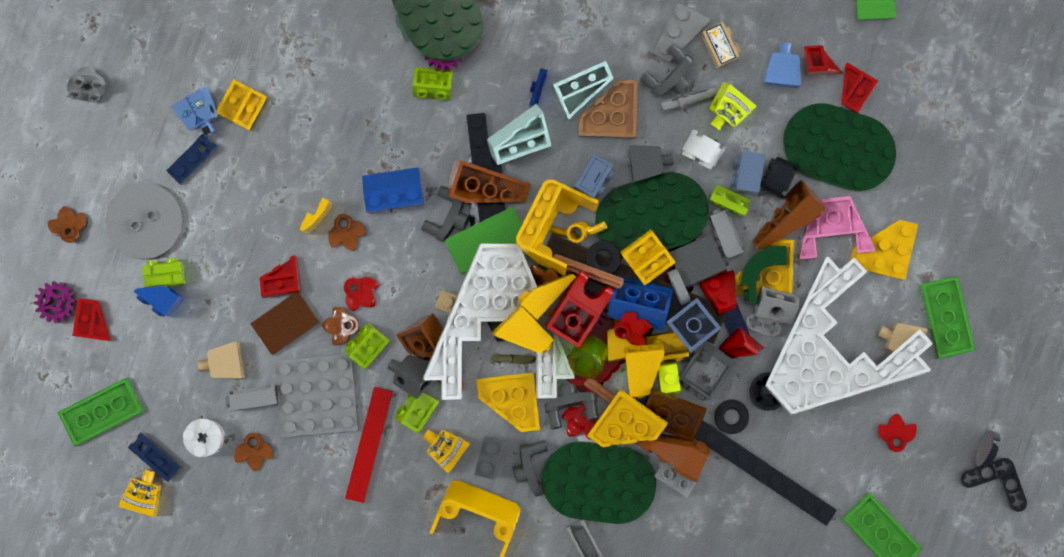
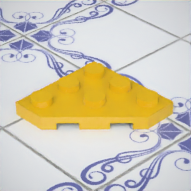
M903 220L896 221L870 237L875 247V252L858 253L857 246L852 248L850 261L855 258L868 272L905 280L918 224Z
M780 239L765 247L787 246V265L770 266L763 269L756 281V296H758L761 287L792 294L794 240ZM741 271L735 275L736 296H743V290L747 289V286H739Z
M534 373L476 379L478 398L520 432L540 430Z
M620 389L587 437L601 447L631 444L645 440L652 441L659 437L668 422Z

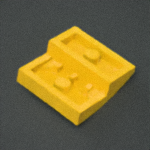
M233 79L216 111L218 115L250 130L267 96Z
M322 198L315 215L307 212L299 230L306 234L314 230L327 216L333 203Z
M651 229L620 252L644 285L676 263Z

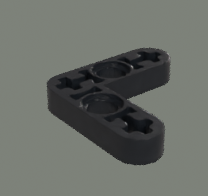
M999 458L994 460L991 465H986V467L991 469V476L989 478L982 476L983 468L978 466L965 470L959 475L960 484L967 488L999 478L1009 508L1013 511L1021 512L1027 507V500L1014 463L1008 458ZM1003 461L1004 463L1009 464V467H1007L1006 472L1005 470L1000 469L997 470L998 475H996V470L993 467V464H995V467L1002 466ZM977 470V476L979 477L980 481H978V478H974L970 480V484L968 482H964L966 474H968L969 476L976 475L974 471ZM1009 479H1013L1016 482V487L1013 490H1008L1006 487V482ZM1019 491V494H1015L1018 500H1022V503L1019 504V508L1017 506H1013V503L1015 502V497L1009 496V494L1016 493Z

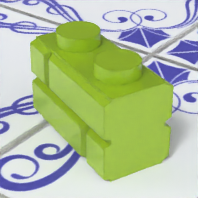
M177 258L166 259V263H159L158 260L147 261V265L142 266L144 288L186 284L183 262L178 261Z

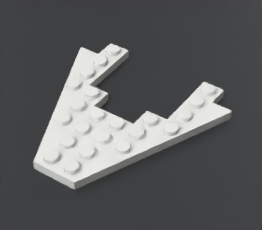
M479 244L423 376V380H441L442 400L462 398V341H481V322L504 321L519 306L517 302L520 300L518 298L520 294L525 290L528 291L531 288L537 287L525 256L517 244ZM547 310L535 321L554 341L551 343L552 347L547 352L536 353V398H557V379H574L573 371L558 335L545 326L549 318Z
M826 257L767 380L765 387L790 415L928 373L931 370L919 356L933 343L920 329L878 366L875 365L865 352L849 364L826 339L824 335L837 324V321L825 308L867 273L855 258L839 269L829 257Z

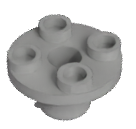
M82 67L68 78L67 91L72 99L95 103L104 95L106 83L101 76L96 74L93 68Z

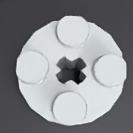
M692 130L682 148V155L691 160L697 158L700 160L698 164L707 169L715 168L726 147L720 146L719 148L720 143L705 135L698 134L697 136L698 132Z
M209 418L197 419L186 427L183 433V442L186 449L192 455L208 457L216 454L222 448L225 433L217 421ZM201 434L208 435V437L206 438V443L205 441H201Z

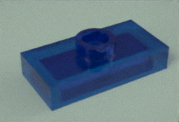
M540 68L537 81L532 82L530 92L533 94L529 107L539 103L548 73L546 69Z

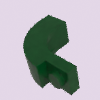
M787 246L765 248L754 254L746 262L740 274L739 286H747V289L743 290V299L747 301V305L757 304L756 281L760 272L766 267L787 265Z

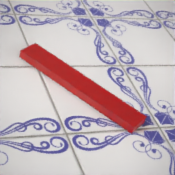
M374 387L345 499L360 503L365 501L393 391Z

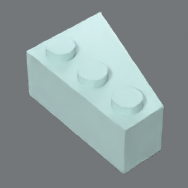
M602 61L553 83L552 86L563 112L569 120L614 78L607 62Z
M537 104L487 139L491 156L497 165L551 146L544 114Z

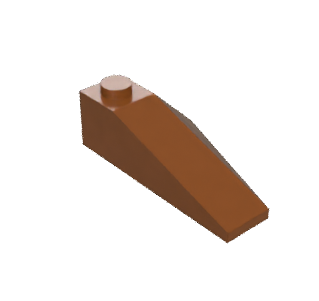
M454 160L449 176L448 197L465 203L525 202L531 184L462 160Z
M802 179L784 197L786 202L783 206L775 209L771 222H766L752 240L758 251L822 215L826 207L822 200Z
M432 313L417 320L396 336L410 355L414 354L418 358L430 361L442 334L443 327Z
M660 434L656 440H645L635 443L648 453H656L659 461L662 463L669 462L674 466L673 470L694 482H697L711 449L701 441H690L682 437Z

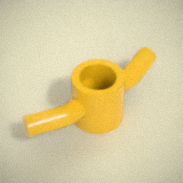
M578 221L570 225L568 229L551 226L550 233L564 237L567 236L570 241L578 243L591 234L607 229V224L603 221L590 227L585 221ZM576 227L581 229L582 236L576 234Z

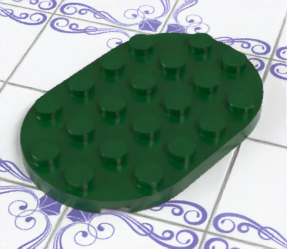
M392 0L412 46L421 55L436 59V61H453L464 57L477 45L483 30V20L476 0Z
M825 103L808 105L793 115L784 130V154L788 161L799 165L796 171L807 178L854 192L870 190L884 182L895 165L896 145L890 131L881 122L872 117L857 114L838 106Z
M663 173L642 181L619 186L610 191L600 202L595 220L596 225L605 221L607 229L597 234L600 241L614 243L621 252L651 229L666 250L670 251L690 244L700 236L708 220L709 204L705 192L692 178L680 173Z
M585 441L570 442L553 452L546 460L542 470L541 485L545 498L557 512L569 518L611 524L628 523L638 519L649 509L656 493V478L654 477L655 473L652 466L643 455L627 447L614 445L601 447L597 443Z

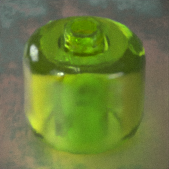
M587 336L579 348L574 345L568 359L570 369L576 375L585 379L598 377L608 360V346L597 337Z

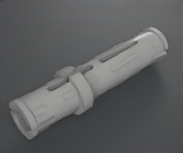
M716 85L705 89L684 95L678 94L674 98L660 101L663 113L678 108L684 109L685 106L715 98L718 90Z

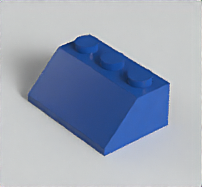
M419 167L362 176L365 208L368 214L424 205Z
M617 275V277L624 279V283L621 289H613L607 317L621 320L624 313L635 312L637 319H645L651 324L650 328L663 331L673 289L651 283L644 285L639 280Z

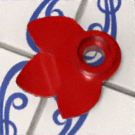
M363 277L361 279L348 278L343 285L344 292L346 293L345 303L347 307L352 311H356L359 305L374 307L375 297L372 291L379 286L378 282L370 277ZM352 284H356L354 291L350 290Z
M626 312L622 315L621 320L616 322L614 333L618 338L626 339L632 345H646L643 334L650 329L651 324L645 319H637L635 312Z
M583 404L578 408L570 407L566 409L562 415L564 420L569 421L567 424V434L569 437L579 435L582 432L587 437L596 424L595 420L588 421L587 416L582 415L583 411L586 410Z
M894 414L890 418L888 425L880 424L878 427L880 438L887 442L888 448L893 452L903 451L906 443L912 441L917 432L916 424L905 425L899 414ZM895 439H898L900 442L898 446L893 444Z

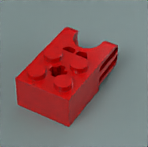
M584 270L578 272L576 278L572 281L545 323L546 328L578 348L600 317L614 291L611 287L607 286L595 296L586 295L584 293V285L588 275ZM575 316L576 322L572 321L569 323L568 318Z

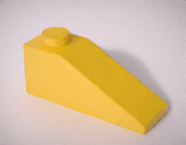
M568 274L531 288L528 291L525 290L518 297L520 300L517 304L522 306L535 320H538L576 276Z

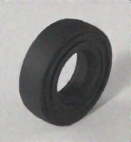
M610 241L596 242L587 252L588 266L609 274L614 273L621 264L620 250ZM600 251H607L611 255V262L606 266L600 265L597 261V254Z
M726 400L716 408L714 420L717 427L724 433L737 434L748 425L749 412L740 401ZM730 409L736 410L739 414L738 422L732 425L728 424L724 419L726 411Z

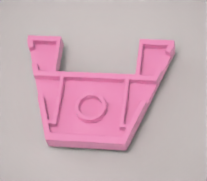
M851 196L821 199L826 208L820 217L807 224L800 260L818 258L816 238L856 234L858 253L875 252V247Z

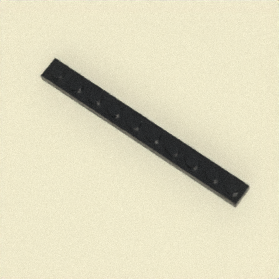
M702 420L695 439L705 443L713 451L824 525H828L837 509Z

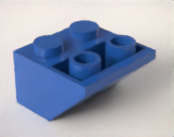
M164 285L137 288L134 291L138 295L136 298L143 304L153 306L151 310L160 317H171L185 299L171 287Z

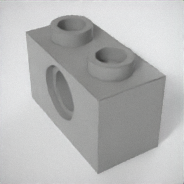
M761 287L757 297V304L754 305L755 316L791 325L800 307L798 295Z
M661 462L654 477L685 497H688L696 482L673 470L674 466L668 462Z

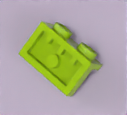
M415 67L412 85L413 97L450 100L453 70L452 72L445 70L442 73L441 69L435 71L432 68Z
M716 185L708 202L725 210L728 209L729 212L743 218L748 211L750 199L720 185Z
M367 323L360 328L354 340H350L347 343L344 352L365 370L390 340L370 323Z
M425 392L418 399L407 394L406 401L398 408L395 419L419 434L439 401Z

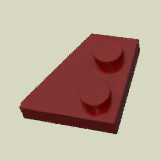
M847 62L845 64L841 105L858 114L878 84V80Z
M295 255L289 257L290 259L284 264H279L271 272L259 278L262 298L300 292L297 257Z
M733 270L701 282V289L718 314L736 308L735 274Z
M78 298L72 336L110 341L98 301Z

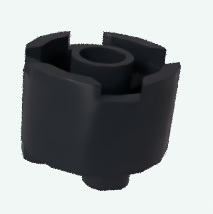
M778 156L776 159L771 158L767 167L770 172L768 176H763L760 187H763L762 192L783 200L785 196L782 193L783 191H788L795 176L792 170H797L799 165Z
M770 372L757 374L751 379L747 387V395L751 404L757 409L765 411L776 410L782 406L772 394L770 396H764L763 389L771 374Z

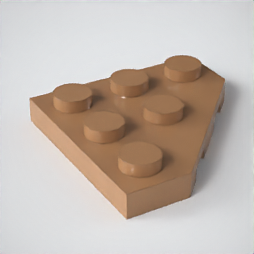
M618 80L592 106L579 116V136L636 138L638 80Z

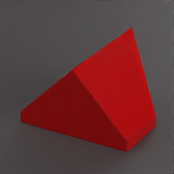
M823 45L804 46L806 76L844 74L826 53Z
M740 327L719 346V349L731 359L757 355L760 350L765 348Z

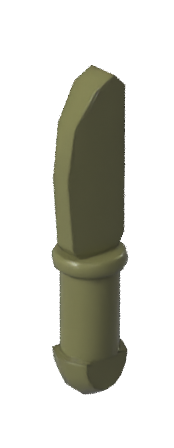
M498 353L491 357L495 363L507 362L510 364H529L534 362L536 358L532 355H500Z

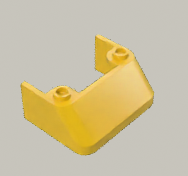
M546 180L542 184L516 236L517 246L538 264L549 269L553 268L557 273L565 276L567 264L553 258L552 250L542 243L558 212L564 215H571L580 205L596 213L599 200L558 181Z
M461 480L452 481L446 490L429 533L434 534L440 517L453 519L457 516L460 508L496 521L494 535L497 539L505 542L499 556L504 557L520 516V506L514 501Z

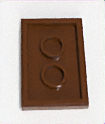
M298 292L292 294L250 324L271 355H274L320 322Z
M653 388L645 404V407L668 422L663 431L690 441L694 440L707 410L705 407Z

